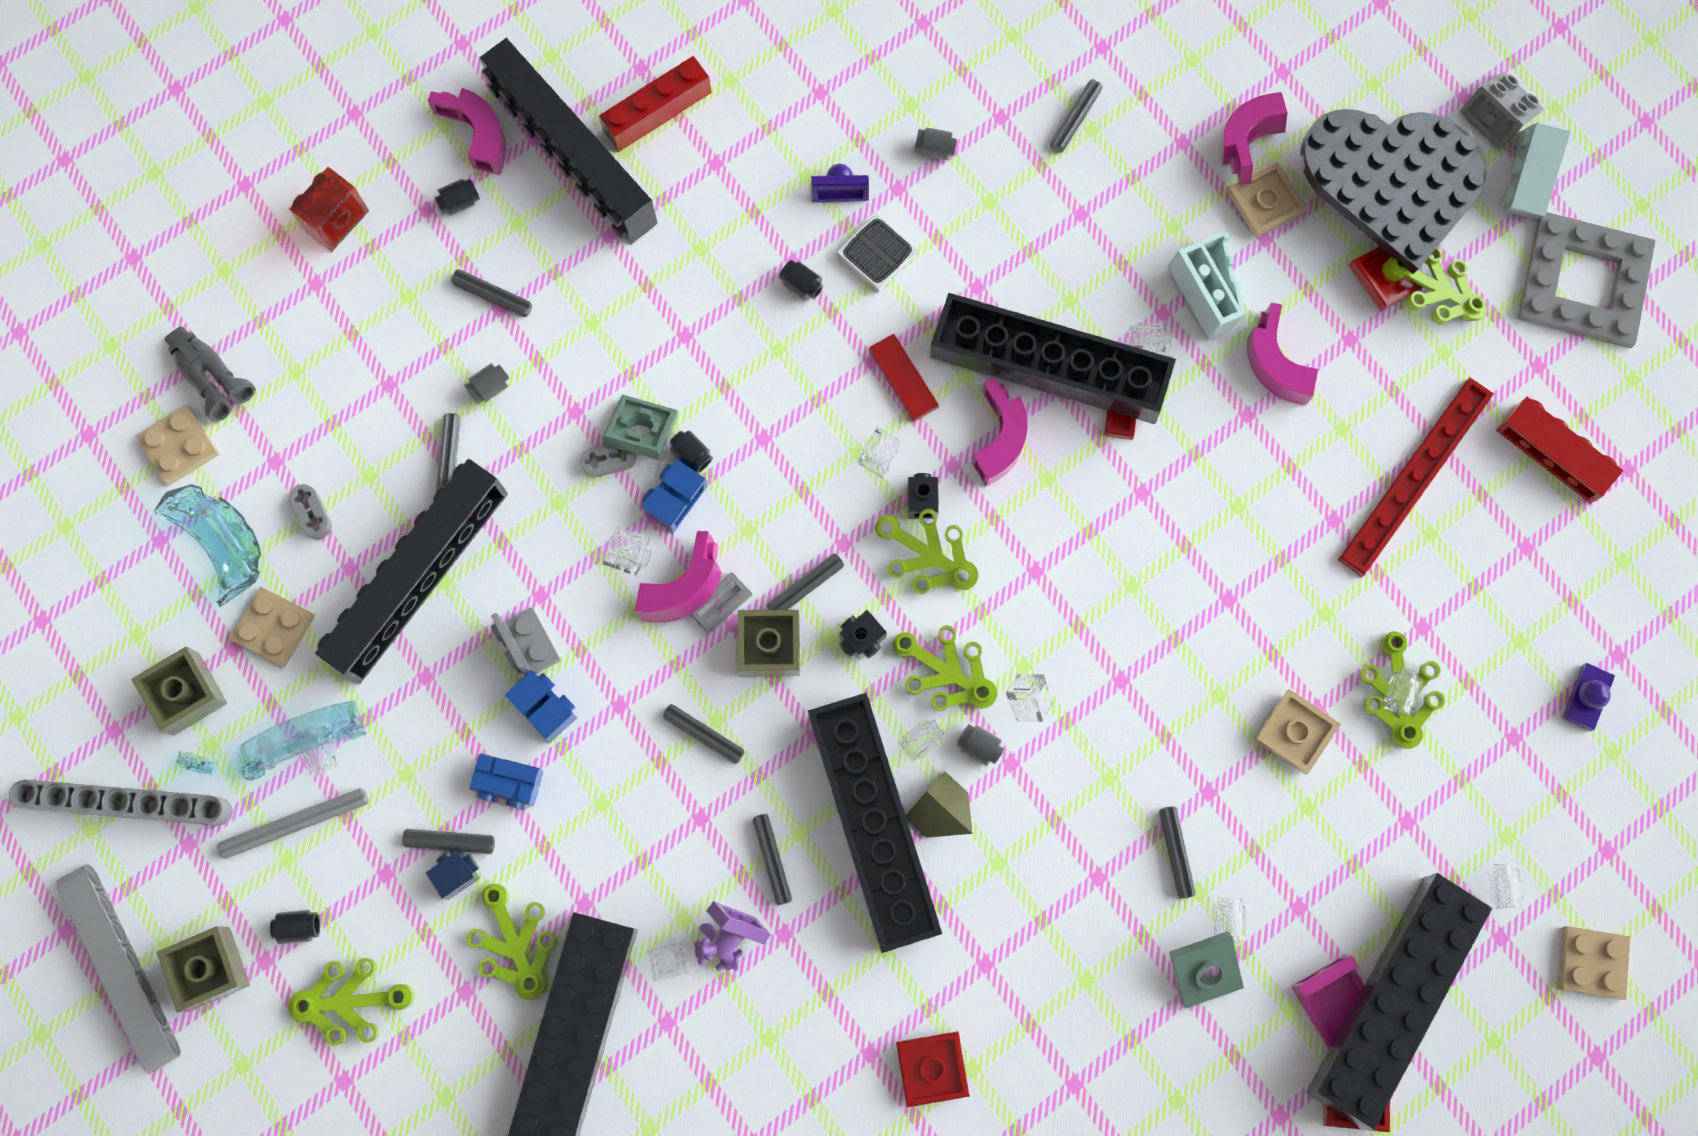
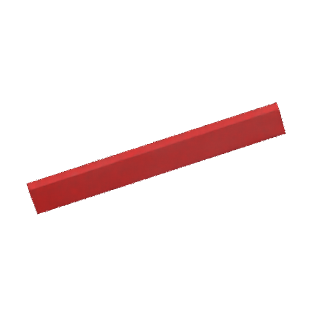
M1471 377L1465 381L1337 559L1339 562L1360 577L1365 576L1494 395L1493 392Z

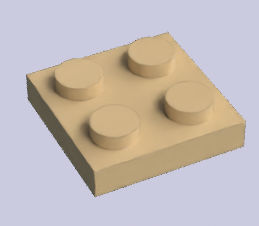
M1278 162L1253 174L1251 184L1239 185V182L1227 189L1228 195L1255 238L1305 214L1307 210L1304 202Z
M188 404L136 435L163 482L168 486L220 455Z
M260 586L229 639L285 668L316 615Z
M1288 689L1254 740L1304 775H1307L1341 723Z
M1563 926L1559 990L1627 1000L1631 936Z

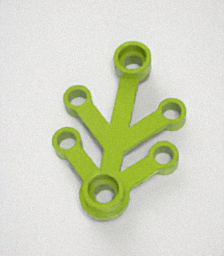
M1438 247L1432 253L1434 258L1430 255L1424 262L1428 265L1433 278L1418 270L1412 274L1393 257H1390L1383 264V273L1389 280L1398 281L1405 277L1431 291L1425 294L1419 291L1412 293L1406 299V305L1411 311L1417 312L1424 306L1445 300L1456 305L1451 308L1446 305H1440L1432 311L1431 319L1437 325H1444L1449 320L1458 317L1465 321H1478L1487 312V306L1483 298L1472 292L1465 277L1468 267L1460 259L1454 260L1447 267V274L1454 279L1459 292L1452 289L1439 262L1443 258V253Z
M925 509L919 516V522L925 528L928 545L901 529L898 519L891 514L882 515L877 520L875 531L882 539L893 538L921 556L903 561L900 559L892 560L887 567V572L891 577L900 578L906 572L938 566L946 571V573L931 577L926 575L917 576L913 582V589L916 593L925 594L931 588L952 584L959 590H968L977 583L978 569L975 564L966 560L962 544L963 530L958 525H950L944 534L946 541L951 543L954 561L943 555L936 526L938 517L934 510ZM926 513H930L934 517V521L930 524L923 521V515ZM888 522L892 525L890 533H885L882 530L881 526L883 523ZM951 529H956L960 536L958 539L953 540L948 536V532ZM893 564L901 565L902 572L899 574L894 573L891 570V566ZM962 570L967 571L969 578L964 581L960 580L958 572ZM925 580L928 587L926 589H919L917 581Z
M945 625L938 632V640L943 645L947 663L917 645V640L911 633L902 632L895 637L893 650L897 656L901 658L912 656L939 673L938 675L924 678L919 676L909 677L905 684L906 691L909 694L918 695L923 690L956 684L965 691L950 695L944 692L935 693L931 699V706L934 710L942 712L950 706L969 702L974 707L980 709L988 708L994 704L997 698V688L992 681L984 676L980 659L982 647L979 643L969 642L963 650L964 657L970 663L971 679L961 672L954 642L956 631L952 626ZM948 630L952 633L953 637L950 640H945L942 638L941 633ZM901 640H909L911 646L908 649L901 648L899 644ZM971 646L976 647L978 654L970 656L967 653V649ZM913 680L920 683V688L916 691L909 688V683ZM985 688L988 696L980 698L977 695V689ZM937 697H943L946 700V705L938 707L934 700Z
M1392 631L1381 638L1380 649L1385 655L1390 657L1394 687L1380 677V671L1374 665L1362 668L1359 672V678L1364 684L1371 685L1397 706L1398 717L1384 708V701L1378 695L1366 698L1363 702V708L1368 714L1375 715L1392 729L1391 736L1396 745L1404 749H1411L1421 743L1423 739L1421 726L1434 710L1444 706L1445 698L1438 691L1426 694L1423 699L1424 704L1413 717L1410 704L1430 680L1440 675L1441 669L1434 661L1422 664L1419 668V674L1407 687L1403 652L1407 649V639L1402 633ZM1392 638L1399 640V648H1395L1391 644ZM1426 666H1431L1434 669L1433 676L1426 673ZM1366 670H1371L1374 673L1373 680L1366 678ZM1431 696H1435L1438 699L1437 706L1430 703ZM1370 700H1375L1378 703L1377 710L1370 708ZM1405 728H1409L1412 731L1411 739L1405 737Z
M490 884L483 890L482 901L485 906L493 909L506 942L488 936L481 929L471 930L467 934L466 940L472 948L482 947L513 959L518 972L499 966L498 962L493 958L483 959L479 963L478 971L483 977H496L514 984L516 993L523 999H537L544 993L547 986L546 977L542 971L550 951L557 945V937L553 932L549 931L539 934L537 937L539 949L530 966L526 952L538 922L545 916V908L537 902H532L526 906V920L518 936L506 907L509 900L508 890L503 885ZM493 890L499 892V899L496 902H491L489 899V894ZM533 906L540 908V915L537 918H533L530 915V909ZM478 932L482 935V941L480 944L475 945L472 942V936ZM545 935L552 937V944L549 947H545L542 944V938ZM487 962H492L494 965V970L490 974L484 971V965ZM529 977L535 980V987L532 990H528L525 987V981Z
M362 958L356 963L355 972L333 997L321 998L335 980H340L345 974L343 963L331 961L325 965L324 974L310 990L298 991L290 998L288 1011L290 1016L297 1022L311 1021L325 1034V1039L329 1045L337 1046L346 1041L347 1031L342 1026H335L321 1012L334 1010L357 1031L360 1041L368 1043L378 1038L379 1028L374 1023H368L353 1008L389 1005L392 1009L404 1010L413 1004L415 994L409 985L396 984L388 992L352 995L365 979L373 976L377 970V964L373 959ZM364 962H369L371 965V970L367 974H364L361 970ZM333 965L339 967V974L336 977L330 974V968ZM397 991H401L404 995L401 1003H397L394 1000V995ZM302 1000L308 1003L306 1012H301L299 1009V1004ZM367 1026L373 1030V1035L370 1039L365 1038L363 1034ZM334 1030H339L341 1033V1039L338 1042L332 1039Z

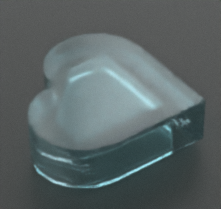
M179 751L176 759L177 764L184 769L207 775L215 774L218 767L217 762L186 751Z

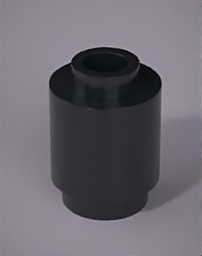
M470 178L467 180L459 179L437 189L438 196L434 197L441 213L447 211L449 216L474 206V202L480 200Z
M790 260L780 272L779 279L783 281V285L805 301H808L810 298H817L823 289L821 284L822 277L800 261Z
M681 430L670 440L672 446L669 451L680 462L698 474L713 460V457L709 454L710 449L690 430L685 433Z
M310 910L279 912L276 914L275 919L270 922V935L272 939H276L278 944L309 942L312 938L319 937L320 934L319 914Z

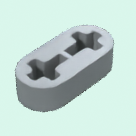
M601 445L585 450L581 455L580 464L588 476L600 477L632 468L637 461V454L631 453L627 455V461L621 462L620 458L611 459L612 457L619 456V450L621 449ZM596 456L598 460L607 459L599 462L596 469H593L591 465H587L591 462V457Z
M306 484L294 487L290 492L289 500L301 529L313 539L326 537L330 533L332 525L319 494L315 489ZM303 493H306L308 496H310L307 499L310 505V508L308 509L304 504L299 502L302 500L301 495ZM312 515L322 522L319 524L320 529L318 531L310 528L313 526Z

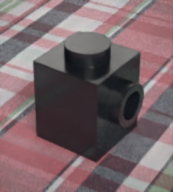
M916 473L913 475L914 477H908V519H919L921 512L925 509L934 510L938 517V477H931L929 473ZM930 513L923 515V519H934Z

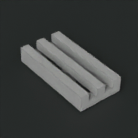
M731 572L718 584L709 600L697 611L690 614V616L709 635L753 594ZM733 582L735 586L701 617L697 614ZM740 590L743 592L734 602H732L723 612H721L711 623H709V624L706 623V621H707L709 618H711L721 607H723V606H724L732 597H734Z

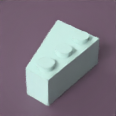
M1535 123L1520 131L1511 167L1509 185L1506 187L1502 202L1505 203L1503 211L1536 220L1546 216L1571 131L1541 123Z
M1227 230L1178 250L1167 265L1208 339L1233 329L1245 315L1238 280L1235 281L1232 268L1234 265L1233 256L1229 254L1227 240L1229 237Z

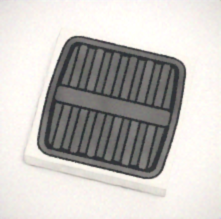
M877 213L837 251V256L877 292H880L918 254V249Z

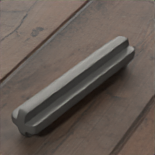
M1095 79L1089 80L1051 140V149L1058 153L1064 152L1101 93L1103 86L1100 82H1097Z
M461 269L455 270L452 275L451 281L453 285L520 316L527 317L532 310L533 305L530 301Z
M445 413L443 416L436 492L441 487L447 486L456 468L461 418L455 413Z
M836 553L831 554L768 602V610H788L841 570L844 567L842 559Z
M670 704L664 711L663 717L665 720L731 762L737 764L742 759L745 753L743 748L677 706Z
M1175 806L1162 808L1159 813L1178 897L1180 899L1194 897L1196 891L1177 808Z
M767 814L757 815L753 817L752 821L775 903L777 905L790 903L792 897L769 816Z
M405 829L402 836L403 846L410 848L485 854L493 853L495 848V838L492 835Z

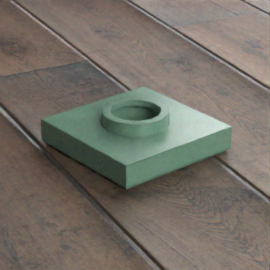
M622 394L602 437V444L659 460L678 417V410ZM642 425L650 429V434L642 437V433H635L630 430L635 426Z
M1229 931L1169 951L1181 1003L1185 1009L1244 988L1233 937ZM1216 966L1219 969L1216 977L1212 974L1207 978H1202L1200 981L1201 972L1207 967Z

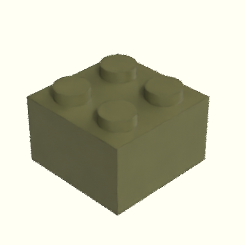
M738 610L737 671L739 677L800 676L799 610Z
M187 646L131 679L158 729L173 736L227 704L200 653Z
M213 927L156 952L176 1012L193 1011L250 986L230 927Z

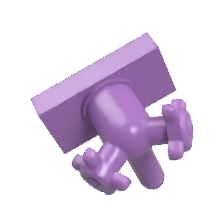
M713 901L706 912L719 925L720 929L717 931L710 923H702L699 927L706 937L702 938L701 942L699 940L694 942L698 964H705V960L708 962L713 961L712 956L715 955L717 958H720V963L715 966L717 971L723 969L738 971V958L743 955L741 949L735 950L741 941L747 938L764 945L771 934L756 917Z

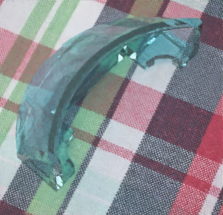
M193 484L164 493L154 512L157 516L169 520L187 531L207 552L218 576L219 596L216 601L218 606L222 607L253 585L260 573L258 571V559L261 557V552L256 535L245 521L243 515L223 498L214 499L204 494L202 487Z
M355 701L343 702L302 714L277 724L245 741L238 747L240 777L253 781L265 776L264 770L275 768V764L329 742L333 744L340 742V739L347 736L349 739H357L366 735L367 733Z

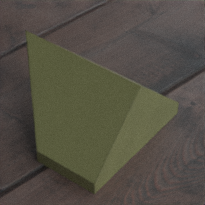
M946 771L906 814V819L926 838L973 834L968 792Z

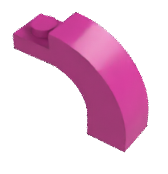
M461 88L458 98L449 92L438 93L431 91L428 103L433 114L464 122L474 129L473 141L467 155L472 167L500 175L506 158V141L501 125L491 106L482 97L464 88Z
M1282 92L1261 95L1245 102L1233 112L1226 123L1223 135L1222 164L1231 165L1232 174H1237L1239 185L1251 184L1253 162L1249 145L1260 137L1285 133L1288 112Z
M1271 302L1265 312H1260L1257 327H1254L1247 337V355L1250 366L1256 378L1271 393L1286 401L1307 405L1314 396L1318 369L1296 364L1287 359L1281 352L1277 343V330L1282 305Z
M994 377L984 382L982 393L999 420L1000 435L991 445L973 454L971 461L986 487L1004 477L1014 467L1021 455L1028 429L1027 414L1020 396L1009 401L1010 395L1006 387L1002 383L998 384Z
M697 531L692 559L683 575L665 584L640 583L634 611L642 622L666 623L682 619L697 611L712 596L719 584L722 570L715 561L718 556V544L714 541L709 531Z

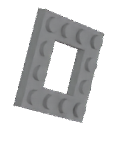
M1546 212V216L1537 221L1517 319L1632 348L1637 342L1656 240ZM1565 249L1618 263L1609 310L1555 296Z

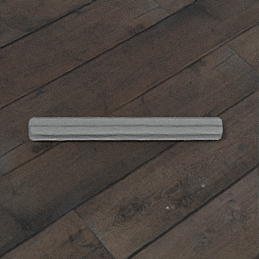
M359 788L231 837L217 844L218 853L221 858H229L367 805V794L364 789Z

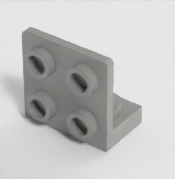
M1501 72L1483 84L1459 111L1501 149L1526 123L1539 115L1544 108L1540 105V101L1535 95L1527 93L1519 86L1518 80L1513 75Z
M533 607L506 621L497 613L491 615L495 623L490 626L496 639L499 642L501 641L504 647H508L509 650L504 652L512 668H515L518 673L523 672L527 675L533 670L538 674L562 661Z

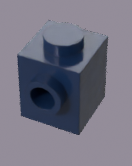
M450 850L436 860L438 864L425 872L440 897L445 900H450L480 879L476 873L479 866L471 854L465 855L460 851L454 853Z

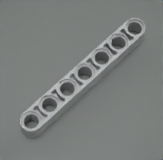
M27 779L15 782L9 790V799L14 806L38 811L213 826L227 823L233 814L230 802L212 795ZM32 788L33 797L27 802L26 794ZM63 790L64 799L60 804H57V795ZM94 793V804L88 807L87 799L90 794ZM125 796L126 804L119 810L117 807L118 800ZM155 798L157 801L156 809L149 813L148 804L151 799ZM186 800L188 804L187 811L180 816L178 812L179 805ZM217 803L219 811L211 819L209 809L213 804Z
M85 864L59 878L56 881V885L142 1068L146 1072L151 1073L181 1056L178 1041L97 872L91 865Z

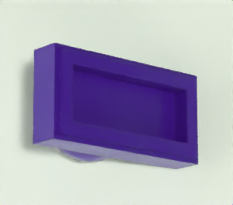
M838 163L832 165L828 169L826 176H811L813 203L869 201V175H853L851 168L846 164Z
M1589 663L1583 664L1562 719L1588 731L1595 730L1603 708L1611 699L1610 689L1616 675Z

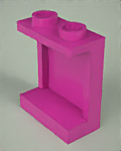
M1352 955L1340 957L1291 986L1328 1051L1364 987L1355 970L1359 966Z

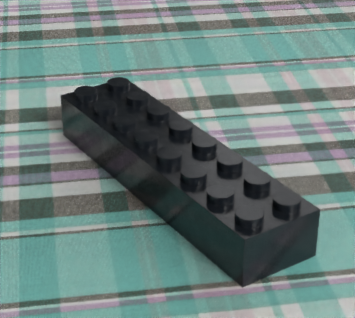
M507 37L479 57L483 66L481 73L488 82L486 86L496 99L501 97L504 100V107L514 119L517 116L520 118L525 132L531 138L536 136L541 142L539 146L548 158L553 156L559 162L557 166L566 178L571 176L576 181L575 187L585 199L588 196L591 198L596 212L603 219L607 216L613 223L611 228L620 239L625 237L633 244L658 224L652 199Z
M949 292L930 348V358L1151 424H1156L1176 362V359Z
M469 458L464 464H459L454 469L452 479L447 486L441 487L436 492L429 509L422 511L414 521V528L410 533L398 540L392 556L379 564L376 569L377 575L369 584L367 583L361 587L356 596L357 600L351 608H346L339 615L336 627L331 633H326L320 639L317 645L318 649L314 654L346 677L361 684L507 497L508 493L500 481Z
M867 692L807 710L881 953L943 934Z
M1439 873L1424 877L1306 1093L1361 1130H1375L1493 908Z
M573 912L508 1136H580L638 929Z

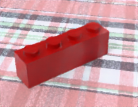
M694 55L598 115L603 132L618 152L622 151L711 94L710 77Z
M1528 396L1512 409L1496 429L1503 437L1590 504L1602 498L1624 471L1617 466L1613 458L1603 455L1593 447L1587 438L1577 435L1569 429L1565 421L1555 418L1545 410L1539 401Z

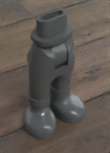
M180 326L165 337L164 341L169 346L168 351L174 357L179 371L188 383L196 389L199 395L205 398V415L211 421L219 422L227 418L232 411V406L217 390L214 383L205 375L206 371L223 387L233 402L238 404L245 403L254 396L256 388L253 383L247 379L233 377V373L225 366L219 355L208 344L198 339L193 332H188L183 326Z

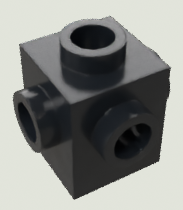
M866 610L858 618L854 615L851 616L840 626L842 631L839 633V638L842 642L839 643V646L850 658L854 655L859 661L864 656L870 659L882 648L879 644L887 638V631ZM858 635H863V636H865V638H864V639H858L857 636H858Z

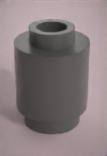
M928 127L925 130L918 129L914 152H919L924 157L947 161L949 155L954 156L957 139L952 138L953 132Z
M490 363L468 378L469 382L464 387L477 404L483 401L486 403L509 387L506 381L510 378L500 364L494 367Z
M968 724L957 742V745L962 748L963 753L986 767L990 762L996 764L1004 751V748L1000 746L1002 740L978 725L973 727Z

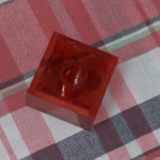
M330 167L317 174L308 189L303 194L298 195L289 208L304 231L331 253L369 212L368 207L356 188Z

